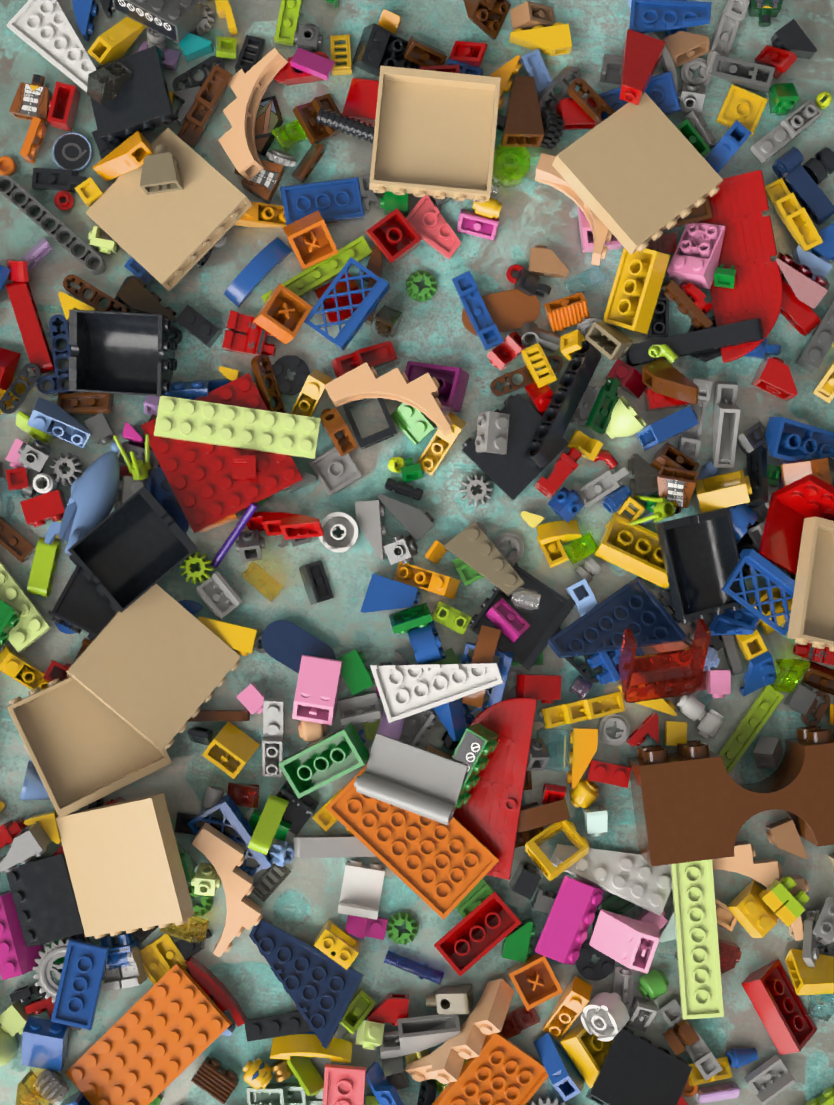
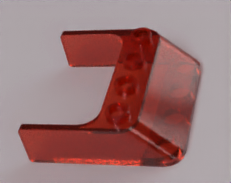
M698 619L693 643L688 648L635 656L637 642L630 628L625 629L619 660V674L622 694L626 702L635 703L689 695L699 689L711 632L703 619Z

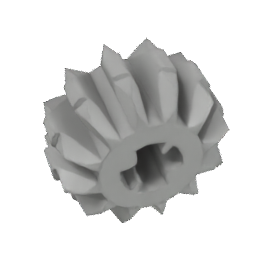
M67 452L66 456L63 453H59L60 460L54 457L52 460L56 464L49 466V468L55 469L50 475L52 477L56 476V483L61 482L63 486H67L69 482L72 485L74 478L79 477L78 473H84V470L79 469V467L83 466V462H77L79 457L77 455L72 457L70 452ZM70 467V472L63 471V468Z
M477 473L474 474V480L468 475L466 478L469 484L465 481L461 482V485L466 487V489L459 490L460 493H466L461 499L466 500L469 498L468 506L471 505L472 501H475V507L477 508L479 500L482 505H486L483 497L488 500L492 498L489 494H486V492H493V488H486V486L491 484V481L489 480L484 483L485 475H482L480 480H478ZM476 486H479V491L482 490V493H477L476 495H473V490H471V487L475 488Z
M52 1070L42 1071L34 1082L40 1096H43L51 1104L61 1102L69 1091L67 1082L64 1081L63 1077Z

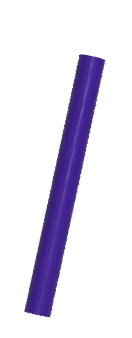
M251 502L212 560L211 565L214 568L219 566L258 508V504Z

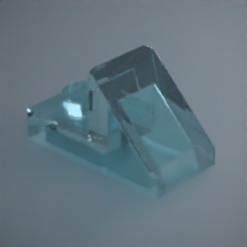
M0 477V517L12 518V513H14L15 509L12 498L27 497L22 495L19 489L9 491L7 479Z

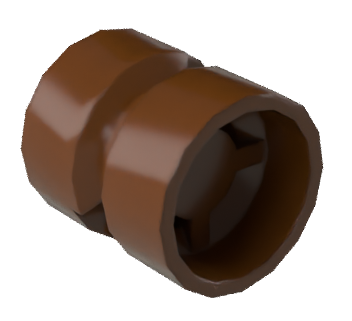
M683 1019L676 1023V1028L670 1027L662 1033L676 1056L684 1052L687 1045L692 1046L700 1040L688 1021Z

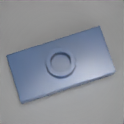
M538 48L522 55L520 58L527 76L534 77L537 94L542 92L552 81Z

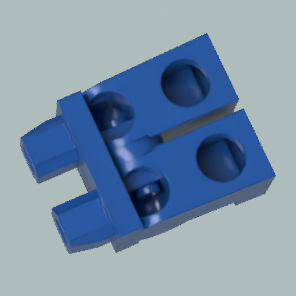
M641 647L594 653L587 659L592 669L599 665L603 668L604 671L596 675L601 685L617 682L650 663Z

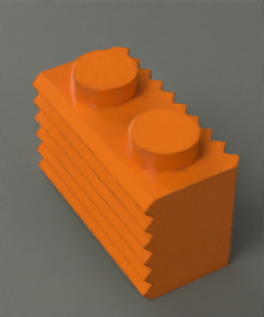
M582 292L544 304L548 323L553 332L562 331L567 327H571V325H577V323L583 322V318H590L587 301Z

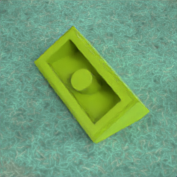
M22 411L17 412L16 426L37 440L48 443L53 441L55 436L27 425L30 418L29 415Z
M295 1056L287 1060V1064L307 1096L317 1095L324 1089V1080L309 1057Z

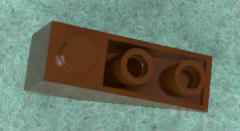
M660 358L642 366V382L653 392L695 405L698 404L699 387L675 369L672 364Z

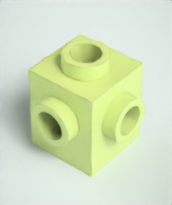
M199 863L197 872L191 880V885L194 886V894L215 896L217 888L221 887V879L212 864Z

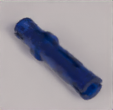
M389 950L384 960V963L415 974L421 980L425 978L438 985L441 984L444 972L430 968L426 963L424 965Z

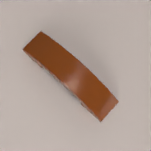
M485 625L481 626L471 664L493 663L501 634L500 629ZM486 690L463 697L462 703L482 708Z

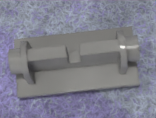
M692 110L682 119V121L686 119L690 121L709 148L716 145V138H714L710 129L704 130L707 123L702 113Z
M615 966L613 993H617L621 997V1001L626 1009H632L635 970Z

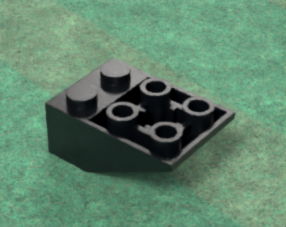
M375 23L364 28L352 64L376 76H380V66L418 69L419 66L404 58L408 41Z

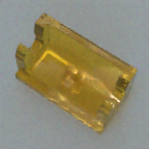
M254 561L249 564L248 569L241 576L271 602L285 588Z
M192 916L187 919V923L178 926L175 923H171L170 926L160 928V932L190 943L205 941L209 921Z

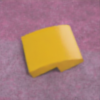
M167 932L140 950L145 973L153 985L176 963L179 962L184 969L187 968L186 960Z

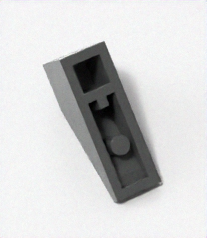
M716 55L711 75L747 89L768 93L775 68Z
M377 495V498L416 542L434 527L432 523L434 518L427 511L423 513L420 509L385 495Z

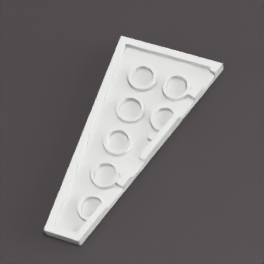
M28 0L8 22L7 27L89 95L102 83V77L57 0Z
M497 663L370 665L389 723L504 683Z
M557 844L550 861L557 867L579 850L575 846ZM589 848L588 854L565 870V872L659 916L663 912L672 889L671 864L651 867L640 854Z

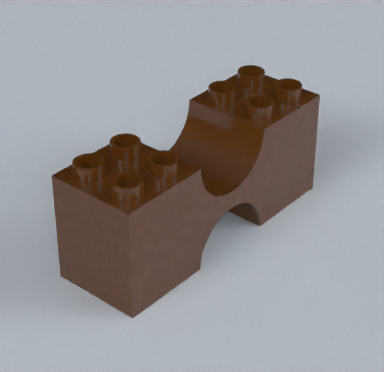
M821 726L796 728L797 738L785 739L784 756L775 772L766 779L751 784L736 783L727 773L722 756L710 751L709 745L701 744V740L677 743L678 752L668 753V750L661 748V745L637 747L638 757L627 759L628 766L631 767L630 783L639 854L651 867L734 857L735 841L746 821L760 812L774 809L785 810L789 814L799 836L816 846L834 845V733L832 734L831 729H821Z

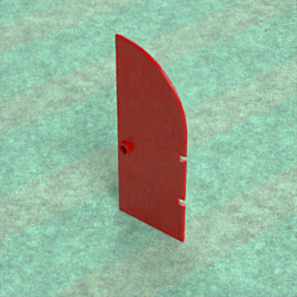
M762 170L723 178V181L718 186L720 190L712 197L708 195L713 218L698 223L726 227L718 268L721 264H724L723 268L731 269V265H734L736 270L734 289L714 286V280L711 284L710 294L716 327L760 318L765 339L773 329L781 310L783 282L780 267L776 261L771 262L770 259L771 256L778 254L771 216H762V212L768 211L769 206ZM763 340L721 348L723 363L743 357L760 345Z
M531 697L511 698L495 703L482 711L468 726L480 723L499 735L496 740L499 743L494 752H490L488 756L489 763L484 770L481 769L478 775L480 776L478 784L471 788L469 792L471 797L466 805L463 804L460 808H456L453 815L499 859L486 875L510 880L537 705V698Z

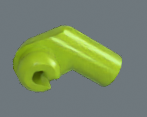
M655 344L648 350L650 357H665L671 364L679 358L667 344Z

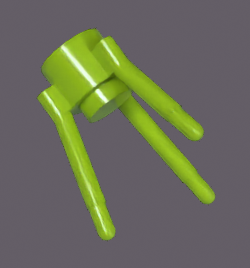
M149 434L145 435V463H143V460H136L134 452L130 451L131 463L117 435H114L113 438L128 466L129 473H132L133 479H146L149 476L148 470L151 469Z
M634 495L635 499L658 503L653 508V515L631 522L632 526L654 519V522H658L667 517L674 516L675 507L671 501H666L665 497L655 498Z

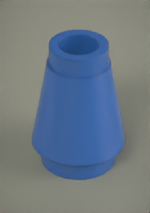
M623 485L606 495L602 505L610 513L617 512L631 495L630 489Z
M731 1048L730 1051L726 1052V1057H728L730 1067L738 1069L758 1060V1053L755 1048Z

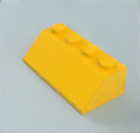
M623 248L603 322L647 334L670 255L646 248L640 253L637 250L631 255Z
M613 514L594 555L667 589L669 584L657 533L638 524L632 526L630 524L631 521Z
M580 1023L571 1029L560 1043L588 1086L592 1088L613 1039L610 1041H600L597 1039L598 1036L590 1035L585 1030L583 1024Z

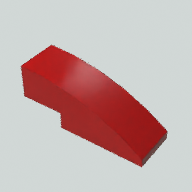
M390 340L337 357L331 364L336 378L366 362L370 368H377L398 358Z

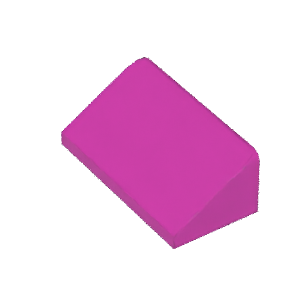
M298 47L290 64L291 67L328 81L335 62Z
M461 209L457 232L494 241L500 218L490 219L474 214V211Z
M126 422L122 436L131 442L145 445V437L133 425Z
M503 598L486 613V617L513 643L531 626Z

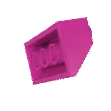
M565 876L534 952L563 964L574 965L579 958L581 946L587 938L590 924L594 921L595 912L602 901L604 890L582 879Z
M11 891L0 894V973L2 980L32 971L34 966L39 965L35 962V959L41 958L39 951L43 950L42 944L26 947Z

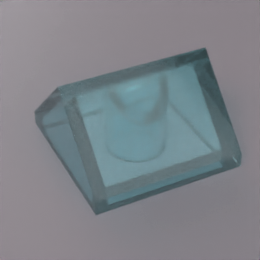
M538 729L537 739H543L550 755L545 769L569 772L570 731L568 729Z

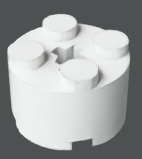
M333 512L321 521L324 536H319V539L328 550L343 553L356 545L359 538V528L350 515L343 512ZM338 527L344 531V534H341V538L334 535Z
M601 992L595 995L585 1006L581 1014V1021L585 1030L590 1035L598 1036L597 1039L600 1041L612 1040L630 1019L628 1011L621 1001V997L617 993Z

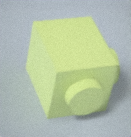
M15 1001L0 1015L1 1027L5 1033L10 1034L12 1037L17 1032L21 1035L30 1015L26 1013V1010L18 1001Z
M363 1021L357 1029L355 1044L362 1045L364 1049L374 1050L375 1047L382 1045L385 1024Z

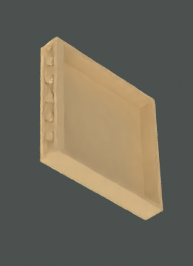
M380 66L369 190H373L375 193L389 191L396 195L409 193L416 197L430 195L436 199L450 197L456 201L471 199L476 203L489 201L501 77Z
M644 93L639 105L628 102L560 152L552 164L631 255L637 250L639 253L649 245L648 242L650 240L656 241L663 234L662 231L664 229L670 230L677 224V219L687 217L692 212L691 209L694 206L696 208L700 207L706 201L705 198L708 195L710 197L714 196L720 190L718 186L723 181L718 173L646 93Z
M167 128L159 134L151 146L154 154L155 146H167V152H171L178 160L183 190L147 195L140 187L142 165L119 176L85 213L164 288L170 291L247 212L252 204L239 189Z
M820 517L804 518L787 638L794 639L796 644L807 645V643H812L814 648L825 649V647H829V651L834 652V521Z
M155 584L122 613L118 611L66 672L158 750L163 751L164 748L168 750L175 741L173 737L177 733L181 734L188 726L186 722L189 718H194L200 712L199 706L204 701L207 703L212 698L214 688L216 686L220 687L226 681L225 675L229 670L233 672L239 665L238 660L241 656L160 586Z
M68 673L66 674V679L61 681L59 678L47 683L48 687L42 690L40 687H37L28 692L29 696L21 699V696L10 700V705L6 706L59 818L172 763L165 748L163 751L158 750Z
M164 793L80 810L62 818H55L85 937L94 936L97 939L106 936L108 933H110V936L121 934L122 931H126L128 934L138 931V928L146 931L153 929L157 925L159 928L170 926L171 923H175L178 926L187 923V919L195 915Z

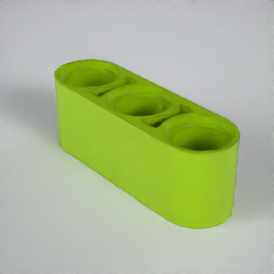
M40 537L35 550L27 593L49 597L61 549V541L53 540L52 544L49 545L44 543V537Z
M272 794L269 795L248 848L267 855L289 801Z

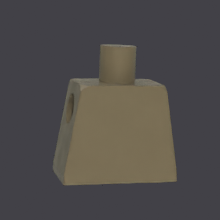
M165 145L155 146V154L144 157L140 187L147 195L183 190L178 160L171 152H167V146Z
M594 322L585 336L588 342L610 360L623 358L633 343V340L616 326L601 322Z
M472 984L439 987L436 994L426 995L427 1008L437 1007L438 1014H469L474 1005Z

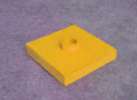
M732 84L715 122L731 128L737 120L752 132L750 135L752 137L768 99Z

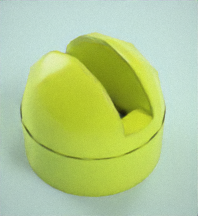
M827 91L820 92L815 98V104L820 109L827 108L832 102V96ZM824 96H826L827 99L825 100V102H820V100L824 98Z
M391 457L388 460L387 467L392 472L400 473V468L405 467L402 457Z

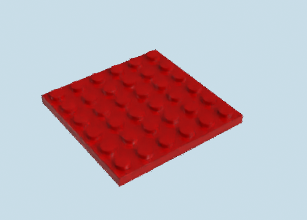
M249 373L209 392L208 396H200L194 399L268 411ZM156 418L141 425L144 434H149V444L194 534L248 508L251 502L258 503L303 481L290 455L154 436ZM256 455L257 479H234L231 456Z

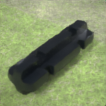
M387 479L385 489L390 491L393 489L398 494L407 497L413 496V499L421 500L423 495L422 489L417 487L414 489L413 486L398 481L397 483L394 479Z

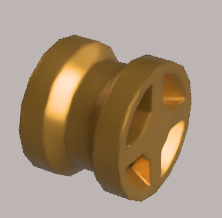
M279 1059L270 1066L276 1075L275 1079L277 1082L284 1081L294 1074L285 1059Z

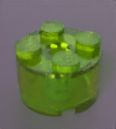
M500 144L494 150L492 178L504 188L518 186L528 175L530 154L525 147H501ZM507 162H508L509 164H512V163H513V164H514L513 167L507 166Z

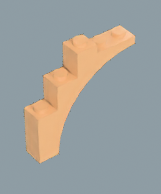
M276 48L267 53L248 72L241 68L232 76L229 86L237 98L223 110L233 127L218 141L237 171L249 181L264 169L255 145L254 129L257 111L268 85L288 63L287 59Z
M541 153L536 167L535 181L550 185L563 192L583 211L590 224L594 239L591 264L599 266L601 259L606 258L608 251L606 243L611 242L613 234L552 166L556 156Z
M366 362L324 385L336 408L348 402L365 398L397 400L424 413L436 424L444 436L451 433L450 426L453 424L447 414L443 415L440 410L443 408L442 404L437 398L440 385L435 377L431 378L429 373L409 383L404 372L400 373L398 368L378 377L374 367L370 368Z
M205 822L194 837L192 845L202 852L214 866L226 894V923L213 951V954L220 958L223 952L227 953L233 945L231 941L235 936L237 938L240 936L244 927L250 930L253 925L257 926L262 918V907L248 898L254 888L252 885L254 878L238 868L245 860V856H243L245 848Z
M747 841L735 842L734 857L712 859L713 870L740 873L756 880L766 889L772 885L775 879L780 881L784 878L779 876L782 875V867L774 858L753 860L756 857L755 849ZM800 875L790 876L796 883L789 891L792 896L800 889L805 893L809 892L807 880H804ZM800 915L789 926L791 937L796 941L803 940L804 921H802Z
M502 978L487 982L476 1007L460 1027L461 1033L447 1040L431 1054L407 1063L405 1071L411 1075L413 1080L418 1082L437 1079L440 1083L447 1084L458 1081L464 1060L480 1056L486 1035L501 1032L515 990Z

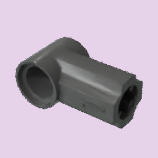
M526 322L522 325L521 341L524 346L530 347L539 343L543 349L552 352L557 351L561 335L538 328V325L534 322Z

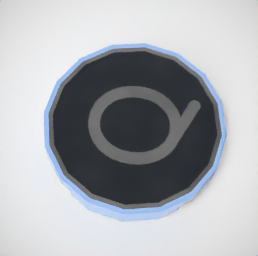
M67 133L56 140L52 154L59 168L78 172L89 166L92 161L93 151L85 137L78 133Z

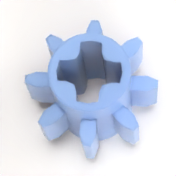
M707 646L703 649L700 648L699 651L697 650L693 658L697 660L696 666L707 672L711 669L714 670V667L717 668L720 659L717 658L718 652Z
M282 840L279 841V845L274 843L269 851V855L272 858L271 862L281 867H284L285 863L290 864L294 857L293 845Z

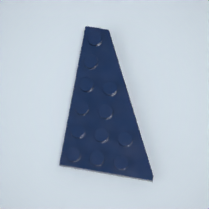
M637 576L553 636L547 643L559 658L681 642L688 636L644 581Z
M261 918L257 926L254 925L249 937L257 945L259 952L265 957L271 970L279 982L282 983L285 991L290 995L297 1009L322 1043V1046L327 1049L364 974L351 967L346 970L319 949Z

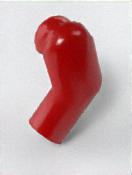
M600 449L593 461H605L610 470L618 465L611 452L605 449Z

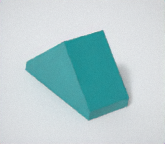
M188 33L179 43L187 63L210 54L214 50L212 41Z

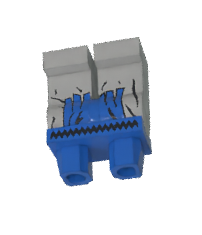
M122 932L118 934L119 943L115 944L114 938L110 934L100 938V945L110 947L104 973L105 982L102 983L104 991L139 986L147 980L141 953L138 948V940L133 941L131 933Z

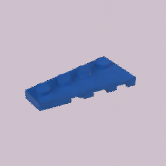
M632 0L629 29L646 34L710 24L712 2Z

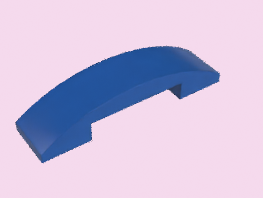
M275 238L239 273L226 289L224 295L239 308L252 294L251 291L292 250L281 239Z
M468 271L453 278L452 282L485 351L504 343L478 291L471 272Z

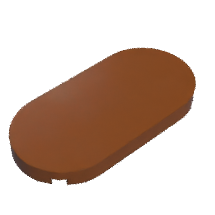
M517 289L481 296L499 333L519 330L524 323L535 322L540 313V303L536 295L528 296ZM463 308L462 323L468 332L477 336Z

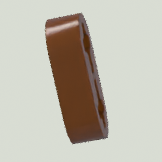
M824 691L814 692L817 696L821 697L823 695L825 702L824 704L820 703L816 707L818 700L815 698L806 715L808 713L812 714L815 709L813 714L814 721L810 720L808 722V717L801 714V721L805 725L816 726L821 721L831 702L828 693Z

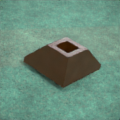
M463 0L468 18L492 40H496L511 4L507 0Z

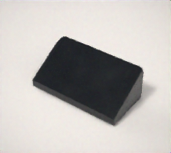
M321 560L299 567V572L311 605L334 598Z

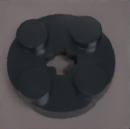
M286 355L279 358L272 365L279 391L291 396L299 394L310 374L305 361L295 355ZM290 370L291 372L296 373L293 376V380L285 378V375H287V371Z
M588 939L581 946L580 955L575 962V966L585 979L593 981L602 980L613 972L615 960L590 946V939ZM594 954L596 957H600L596 965L589 962Z

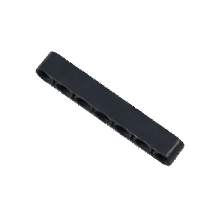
M751 319L635 343L630 346L625 354L626 363L630 366H638L651 363L660 358L667 360L665 357L652 358L649 356L648 350L655 344H667L678 357L763 340L764 333L761 319Z
M587 340L582 341V349L574 352L527 447L526 455L540 468L546 467L551 462L601 359V352Z

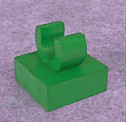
M721 264L719 268L716 267L714 286L734 289L736 278L734 265H731V269L723 268L724 264Z
M412 457L404 459L406 467L400 468L404 483L422 479L420 463L413 464Z
M767 464L768 485L777 487L781 467Z

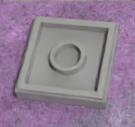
M335 447L309 462L329 497L363 477L350 454L347 453L341 457Z

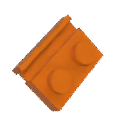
M34 116L20 151L21 156L32 164L36 161L48 129L40 118Z

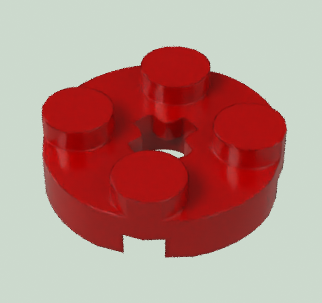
M683 281L679 287L706 315L712 309L711 302L707 304L704 300L707 296L689 282L688 285H685L686 281Z

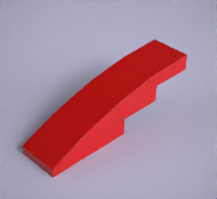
M254 512L246 524L249 530L258 529L259 531H266L267 536L284 535L285 540L324 536L319 519L301 514Z
M189 958L186 961V965L197 984L208 996L212 995L222 1012L229 1009L238 1027L244 1024L247 1017L226 986L195 958Z

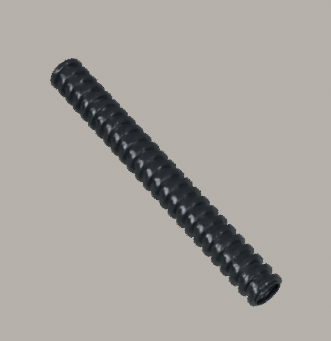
M325 107L319 110L317 116L318 125L323 124L324 127L329 126V129L335 128V131L340 130L341 133L346 132V135L352 134L354 138L357 136L360 140L363 138L365 142L368 140L371 144L373 143L375 127H372V124L366 125V122L355 121L353 117L350 119L347 115L344 117L342 113L331 112V109L325 110Z

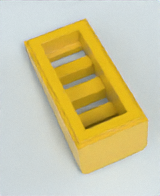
M350 34L330 36L331 60L335 62L332 75H351ZM344 40H346V44H335V43H334V41H344ZM346 48L347 51H335V49ZM347 55V58H335V56ZM347 62V65H336V63Z
M539 343L521 351L523 361L538 388L557 380ZM546 373L549 374V375H547V376L542 377V378L539 379V376L544 375V374H546Z
M630 495L615 514L633 522L638 519L646 508ZM630 503L638 509L636 512L628 506ZM627 510L633 515L632 518L628 517L623 511Z

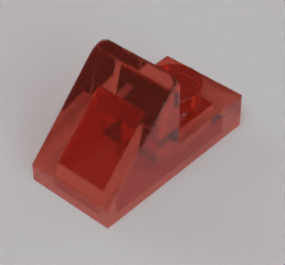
M228 782V794L236 805L258 808V784Z

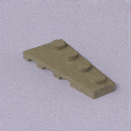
M475 521L444 545L445 549L453 553L508 596L525 584Z

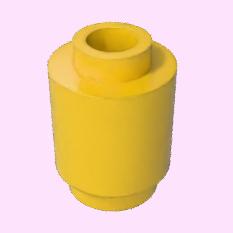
M490 197L489 201L484 203L474 202L472 209H475L474 214L490 219H498L502 203Z

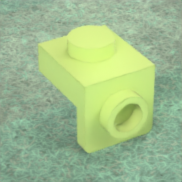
M93 226V231L90 230L88 235V242H90L91 247L99 250L101 254H117L118 245L116 242L100 239L101 229L98 226Z

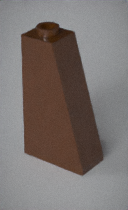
M515 76L509 94L501 147H540L544 137V129L534 77Z

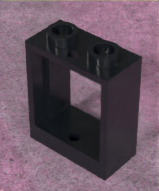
M373 398L351 401L343 405L361 450L398 435L383 398L377 399L389 428L363 439L349 408Z

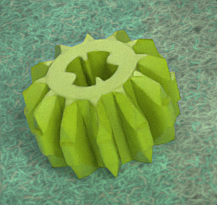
M196 551L195 557L192 553L189 556V560L187 558L184 560L186 565H179V568L185 569V571L180 573L181 576L188 574L186 582L191 581L193 578V584L197 585L198 578L203 583L205 582L203 576L206 578L211 577L207 570L213 571L214 568L207 565L213 561L211 559L205 561L208 556L206 553L200 558V551ZM193 564H200L201 570L193 572Z

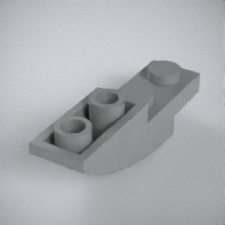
M809 99L755 143L750 150L763 164L800 135L823 113Z
M264 697L262 776L282 777L283 775L278 764L284 758V698Z

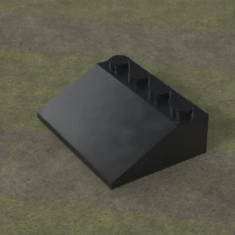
M64 853L29 860L23 865L18 863L14 869L6 873L26 947L41 945L84 933Z

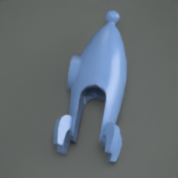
M115 441L111 444L110 452L95 460L84 471L82 476L74 480L71 486V496L62 522L56 521L49 526L44 543L51 545L56 535L59 534L58 538L68 542L64 552L70 554L69 548L109 516L116 500L120 480V464L117 456L120 450Z

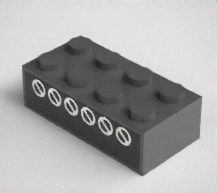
M113 0L114 10L177 43H180L202 20L199 0Z

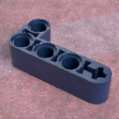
M792 147L773 163L772 169L779 179H783L789 192L794 193L797 201L802 208H805L813 222L821 225L834 214V205L801 165L804 161L801 152L796 147Z
M57 314L52 316L49 321L55 375L43 376L37 381L38 390L47 396H58V394L76 392L69 391V388H64V382L69 379V366L62 369L61 363L64 360H69L71 355L69 322H67L64 316ZM60 321L64 323L61 325V330L57 327L60 325ZM62 340H66V347L59 349V343ZM51 382V383H52L51 389L48 390V391H45V390H44V385H45V383Z

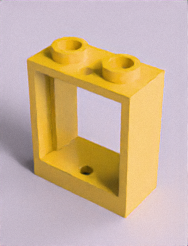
M743 470L700 479L696 483L701 513L750 502L749 495L752 494L749 476H744Z
M564 820L553 823L525 844V851L547 879L552 881L588 854L589 843L583 835L580 836L577 833L572 821ZM562 830L579 851L555 867L539 846Z
M328 919L317 934L314 946L347 970L359 954L361 943ZM331 952H336V955H331Z

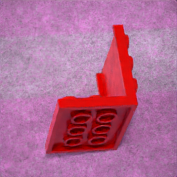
M809 474L773 492L758 553L766 560L796 575L804 518L820 517L834 521V486Z

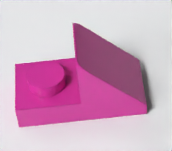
M348 915L345 932L364 939V936L384 940L388 919L377 917L376 920Z

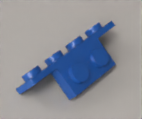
M229 380L176 381L170 383L169 392H166L163 396L194 400L200 396H208L209 392L229 383Z
M374 1062L366 1070L365 1079L379 1104L404 1105L395 1087L391 1086L387 1077L384 1076L380 1064Z

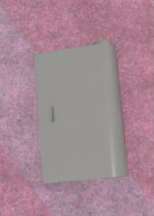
M376 733L366 770L361 776H357L354 787H356V792L448 826L454 815L468 765Z

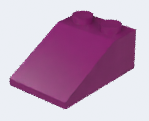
M413 361L407 362L405 374L409 383L429 373L431 378L435 377L440 385V388H438L439 396H437L443 407L440 410L461 412L470 376L467 372L457 367Z

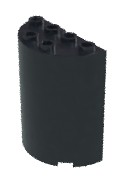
M69 310V344L71 345V355L69 356V391L159 397L169 392L173 371L177 369L175 351L178 347V341L174 338L171 320L167 316L162 314Z
M143 486L69 548L68 551L71 554L69 556L70 560L76 566L80 564L84 569L83 575L89 581L97 583L96 590L100 595L110 599L109 605L116 613L118 611L122 613L198 548L165 508Z
M728 508L655 524L676 619L681 620V624L692 622L694 619L708 618L710 615L724 614L728 608H730V611L743 609L740 603L721 590L740 560ZM743 579V580H744L745 591H746L747 588H746V584H745V579ZM739 580L734 581L729 588L734 593L741 592ZM746 593L747 602L750 603L748 593Z

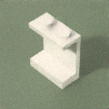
M359 860L346 862L337 913L377 920L385 875V868H382L381 864L370 863V866L363 865L362 861Z

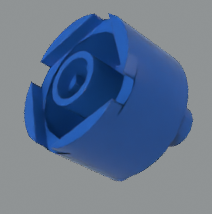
M746 503L728 508L736 542L747 533L750 523L753 525L759 516Z
M434 621L422 628H411L407 632L418 665H427L446 658Z

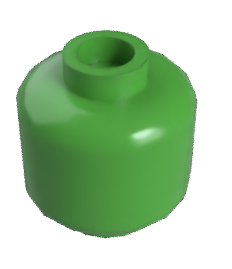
M651 969L648 971V974L645 973L640 976L638 990L643 997L647 996L649 999L654 1000L667 992L668 978L663 971Z

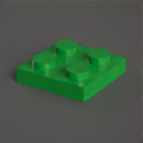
M427 603L389 615L394 634H404L409 632L411 628H422L433 622Z

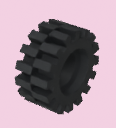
M543 110L540 113L544 137L540 147L553 149V147L557 146L556 142L559 143V137H562L563 133H561V130H564V126H562L564 120H562L563 117L560 114Z

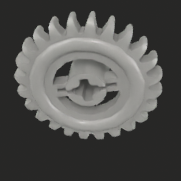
M69 937L66 943L64 938L59 939L58 944L56 940L52 941V947L46 944L44 946L46 952L40 950L39 955L41 958L35 959V962L39 964L33 967V970L38 972L33 975V978L39 980L35 986H41L42 988L39 993L46 992L45 999L52 997V1003H55L59 984L53 979L51 971H54L56 977L60 980L64 962L57 964L55 960L66 955L68 942L72 937Z

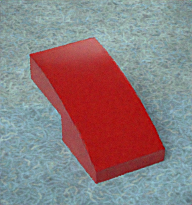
M6 260L7 268L11 270L8 275L9 280L29 281L26 260Z

